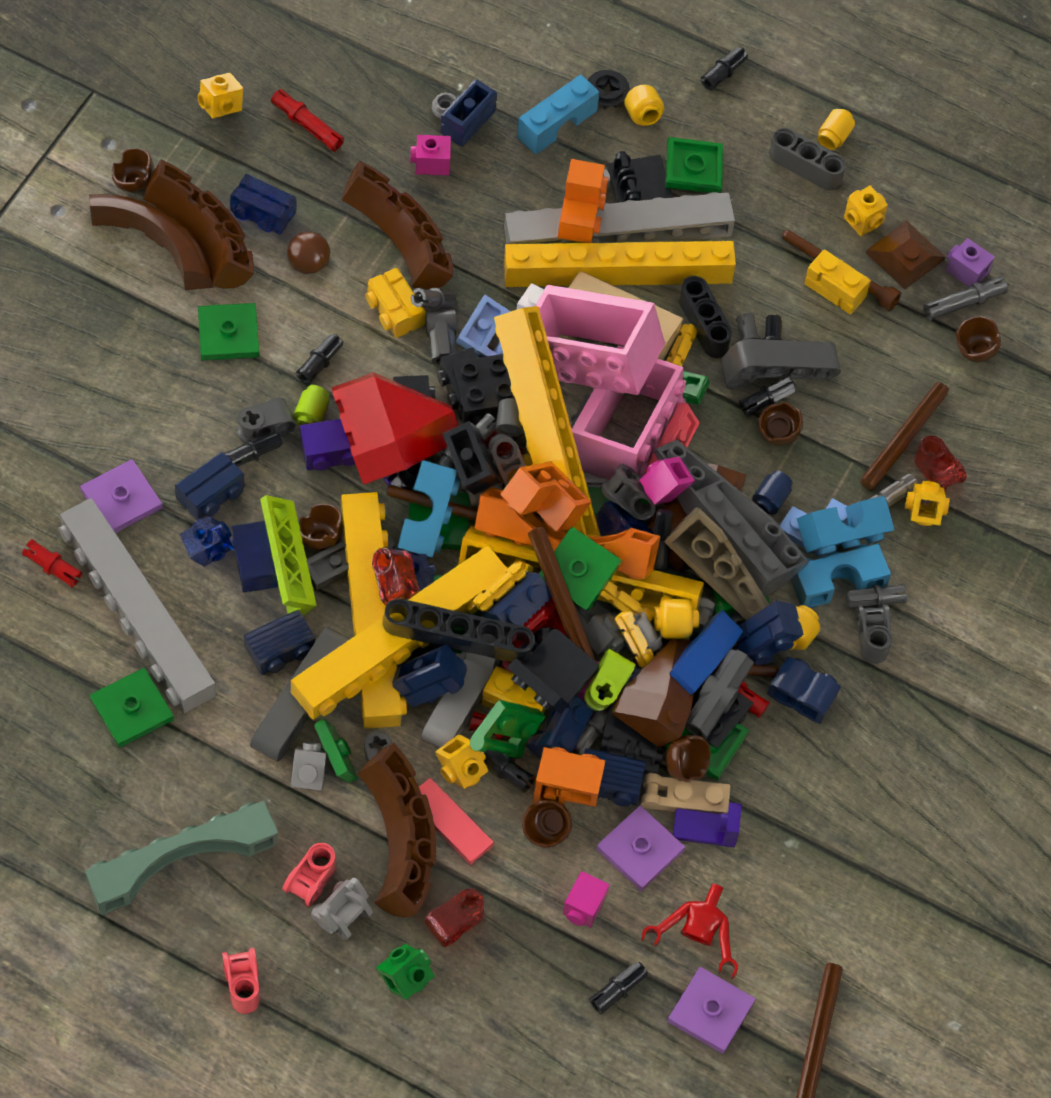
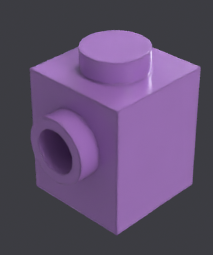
M967 238L960 246L956 244L947 256L949 263L946 271L970 287L975 282L980 283L990 273L995 256Z

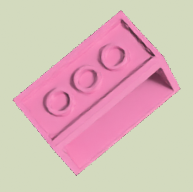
M547 285L536 306H539L558 380L565 383H575L592 388H602L619 393L638 395L665 345L655 304ZM562 334L624 345L625 347L624 349L562 339L559 336Z
M619 345L617 347L618 349H624V347ZM657 358L639 394L659 400L634 448L601 437L624 393L594 388L572 428L583 472L607 478L610 481L616 474V468L620 464H625L641 477L646 474L644 471L678 404L686 403V399L683 398L686 387V380H683V367Z

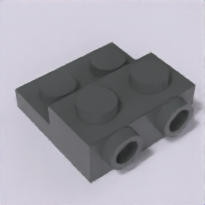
M596 600L588 612L574 603L587 640L598 655L605 654L608 649L616 653L624 649L630 650L622 634L624 630H620L615 621L616 616L621 611L614 612L609 602Z

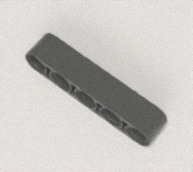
M326 627L291 679L346 643L350 638ZM291 679L257 728L250 743L251 748L277 762L283 758L310 717L291 694Z

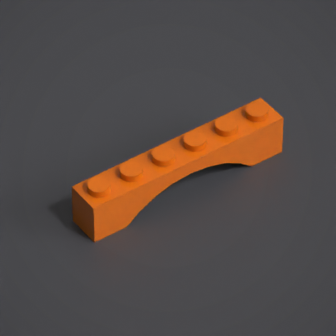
M490 486L480 495L474 529L484 531V534L487 536H501L511 539L517 545L532 546L528 533L535 528L543 527L546 530L553 551H555L567 534L566 531L556 532L550 529L535 512L523 515L514 512L508 506V502L500 495L503 491L501 489ZM634 528L608 536H587L623 561L617 571L625 573V576L628 578L645 579L654 570L660 536Z

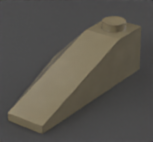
M696 507L684 517L664 541L746 620L769 606L766 598L723 530L700 508Z

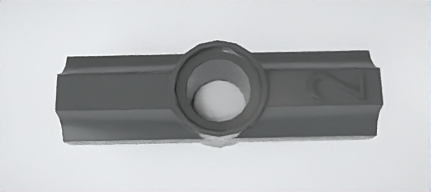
M731 649L715 675L708 677L685 725L690 734L707 739L721 715L729 711L738 695L739 687L753 667L754 662L747 654Z

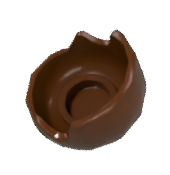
M140 148L126 149L122 152L121 161L119 163L114 162L112 169V180L119 189L136 193L147 187L155 170L149 153Z
M312 231L300 232L291 239L287 249L289 263L296 271L303 274L316 273L326 267L331 253L327 240L321 234Z
M984 316L971 317L963 321L957 329V344L964 358L972 362H985L996 356L1001 346V336L997 324L993 320Z
M788 402L771 404L765 408L758 420L761 436L775 446L789 445L797 440L803 429V418L800 409L794 408Z
M316 504L311 507L307 517H300L299 527L303 544L315 550H325L340 541L343 533V517L337 507L330 504Z
M682 735L669 745L666 753L665 763L669 774L677 781L689 783L694 779H702L710 765L711 752L709 743L704 737Z
M552 799L541 800L529 806L522 819L524 835L532 844L543 848L553 847L564 842L571 833L573 825L569 810L563 803Z

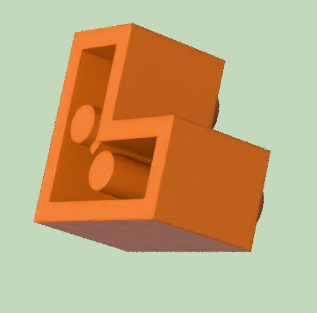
M571 159L559 221L558 238L592 243L593 234H599L602 217L597 216L598 210L604 211L609 177H604L605 165Z
M552 461L520 467L500 494L514 512L520 515L537 512L544 519V523L556 532L574 527L592 503Z
M544 747L536 778L533 804L541 800L552 799L563 803L564 806L565 801L596 807L605 760H601L592 754L578 755L569 753L560 747H552L551 749Z

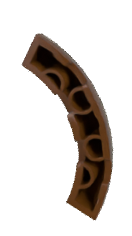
M161 159L150 178L143 200L172 215L193 235L209 262L212 272V286L229 289L244 285L254 274V261L252 251L247 250L243 241L245 234L240 225L222 202L209 190L206 192L201 191L190 182L192 179L190 175Z
M359 160L346 183L341 201L362 212L390 237L407 263L411 276V287L429 290L444 286L453 277V263L451 254L445 252L441 243L443 236L436 224L407 192L399 193L388 184L389 178Z
M89 194L92 226L104 225L126 229L132 227L144 232L148 238L155 241L161 247H165L174 257V261L181 273L185 290L214 288L212 286L211 270L199 243L188 229L172 215L156 206L134 198L109 194Z
M393 742L373 756L357 774L373 794L382 813L388 836L389 860L387 874L374 903L383 911L393 916L405 918L417 914L429 892L431 884L428 882L431 867L436 863V834L428 798L425 794H421L418 784L414 779L416 772L402 751Z

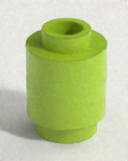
M310 385L302 392L293 414V419L299 427L300 425L323 421L330 404L329 392L317 385Z

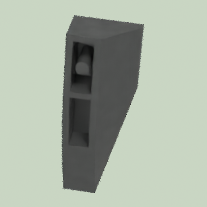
M679 440L656 448L654 453L658 460L680 456L695 480L693 484L677 496L683 510L688 515L696 507L700 508L723 530L764 597L775 593L809 563V560L770 515Z

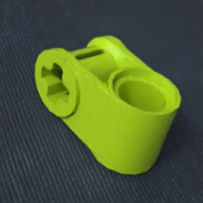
M608 649L598 664L599 669L593 676L584 694L586 705L595 711L606 709L617 699L636 665L611 649ZM599 689H601V690L604 691V693H603L604 699H603V700H600V699L598 698V696H599L598 690H599Z

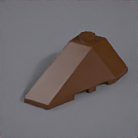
M670 639L655 654V657L638 672L639 674L622 688L611 713L658 748L681 737L691 712L694 693L690 695L669 674L687 645L691 642L688 639Z

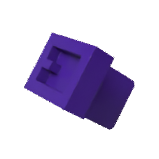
M729 802L727 813L721 814L677 809L673 836L681 841L735 848L739 835L742 804Z

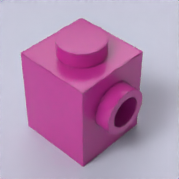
M417 135V146H411L410 163H416V174L449 175L451 136Z
M680 456L652 463L647 467L648 473L639 479L644 487L645 494L652 500L654 505L671 502L695 482Z
M581 871L564 902L563 915L575 925H586L591 928L608 896L610 884Z

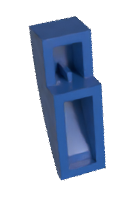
M721 610L706 622L698 636L687 645L669 674L692 695L727 655L743 630Z

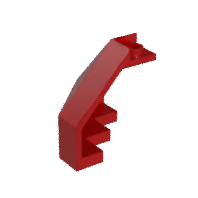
M374 372L332 387L333 397L338 406L340 419L351 446L350 450L363 485L406 470L447 448L443 433L459 426L452 406Z

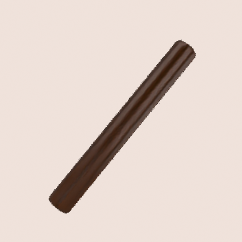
M936 382L863 475L860 481L862 487L869 491L875 489L947 396L949 391L947 385H944L942 382Z
M543 527L535 528L528 533L566 635L574 644L595 660L546 530Z
M827 963L824 970L796 1098H815L843 971L842 966L839 964Z

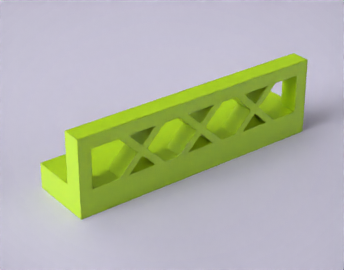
M265 495L260 501L282 604L286 605L288 614L299 609L304 616L317 605L295 504L291 500Z

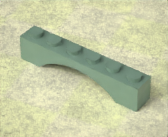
M250 802L231 814L216 815L208 823L198 827L196 825L188 826L175 836L155 839L147 847L139 850L130 849L123 852L119 858L109 862L103 860L93 864L90 869L85 871L87 884L102 916L131 904L139 890L153 875L181 858L208 852H229L250 857L278 846L279 834L265 802Z

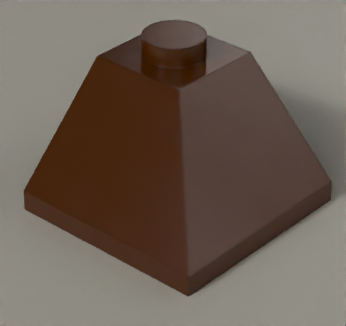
M907 220L866 250V254L904 289H907L946 258Z

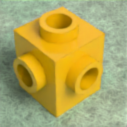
M231 73L200 80V93L197 96L198 103L212 119L242 111L244 88Z
M871 186L861 191L856 190L847 199L844 219L862 237L883 224L888 204L885 198Z
M923 481L922 484H914L913 492L908 491L905 509H909L911 521H915L919 525H941L942 515L947 516L950 498H946L944 488H941L938 483ZM921 499L930 500L931 502L925 504L921 502Z
M460 734L435 751L442 765L440 772L449 784L454 783L465 789L478 783L480 778L489 772L484 763L486 759L484 752L474 751L470 746V739Z

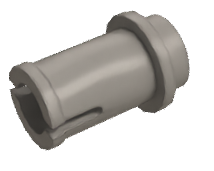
M645 612L635 614L634 618L636 621L634 625L638 624L649 645L646 648H650L652 652L656 651L662 645V636L654 630Z

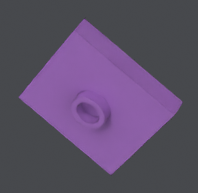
M133 459L80 486V490L86 500L93 499L115 533L163 509L162 502Z
M640 805L597 845L596 850L640 891H643L685 851V846Z
M699 967L667 1022L724 1054L756 998L704 968Z

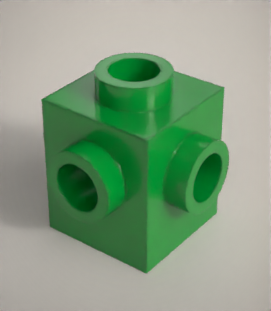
M407 944L394 949L389 957L376 967L390 992L404 1000L410 998L414 993L422 991L427 983L435 977L429 967L431 964L429 956L422 949L416 950Z

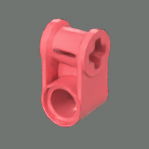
M326 843L314 844L309 848L298 866L289 874L282 890L286 893L292 892L303 899L308 907L314 905L336 871L334 849ZM325 857L329 860V863L325 866H318L314 864V861L317 858Z
M249 948L248 952L231 955L223 952L226 982L228 981L232 1007L241 1014L252 1013L260 1004L255 949ZM244 990L253 993L247 998H241L237 995Z

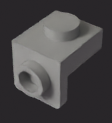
M303 742V747L297 746L294 753L291 787L322 791L326 758L328 756L326 751L321 749L322 744Z

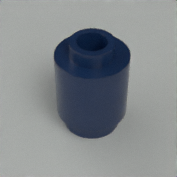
M773 471L762 481L752 496V501L768 515L777 514L792 491L791 486L793 482L791 478L781 471Z

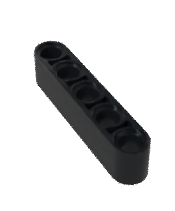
M405 599L391 600L387 603L383 615L382 625L384 630L393 636L437 646L447 644L451 649L512 662L515 658L521 663L525 662L530 657L535 643L533 632L524 626ZM399 613L405 619L403 621H395L390 615ZM430 620L435 624V627L426 628L421 624V621ZM460 627L466 633L457 635L452 632L451 628ZM491 634L496 638V641L487 642L482 638V635ZM522 641L526 648L518 649L512 642Z

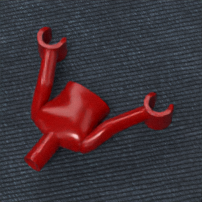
M712 883L705 901H688L658 926H647L642 931V942L646 934H656L657 939L654 943V947H656L660 943L661 935L687 914L685 925L680 931L681 934L698 943L711 946L713 937L719 929L722 961L719 964L718 972L719 974L721 973L723 966L731 965L734 968L731 979L737 975L738 964L731 957L729 920L716 907L724 889L718 884Z

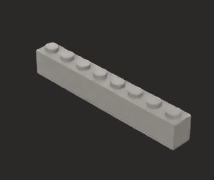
M712 192L707 195H683L675 198L658 197L652 200H628L621 203H605L604 211L598 210L597 216L602 217L599 234H593L592 243L678 242L731 237L735 219L729 193ZM543 208L535 211L518 210L512 213H505L504 232L507 244L582 242L558 238L562 208Z
M90 498L61 513V527L58 529L63 540L66 543H72L75 548L73 552L81 566L86 565L90 570L88 574L92 584L96 589L101 588L105 593L104 600L111 612L117 611L121 617L119 623L127 636L132 634L136 640L134 645L142 659L147 657L152 665L150 670L158 683L163 681L167 687L165 692L174 707L179 705L185 714L216 697L214 680L93 499Z

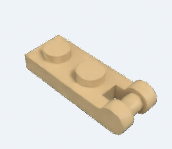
M648 773L643 776V786L646 788L641 800L643 808L669 812L685 809L716 814L727 813L730 784L691 780L689 783L677 781L675 778L662 777L654 773ZM658 790L667 791L666 797H660Z

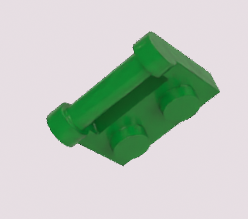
M498 700L472 735L470 746L474 751L485 752L489 750L506 754L508 758L520 759L525 751L524 745L536 733L538 726L545 716L537 708ZM493 733L510 736L511 738L506 742L490 737Z

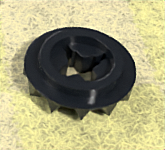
M601 70L588 78V81L599 91L598 104L602 105L604 109L607 106H613L616 109L620 103H624L625 97L630 91L627 79L616 71ZM607 84H610V94L605 95L604 89L607 87Z

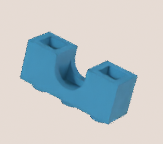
M580 74L519 117L517 138L535 155L556 141L560 127L567 120L570 119L577 126L597 112L599 91Z
M424 460L421 461L413 490L424 493L430 498L432 512L426 520L421 522L404 519L396 548L433 558L434 552L440 553L444 536L439 535L442 523L448 525L453 508L448 506L450 495L456 496L461 481L460 478L456 477L457 470Z
M885 496L863 500L845 507L848 517L847 525L841 521L837 507L811 512L796 518L806 553L818 550L819 555H824L836 551L835 546L842 545L843 550L861 545L860 540L866 539L867 544L884 540L885 533L895 530Z
M879 543L870 546L863 544L844 553L832 552L824 558L817 560L808 559L809 563L791 578V582L800 605L812 608L831 603L835 590L832 580L836 578H845L851 581L856 590L872 588L875 584L879 585V587H885L888 585L891 572Z

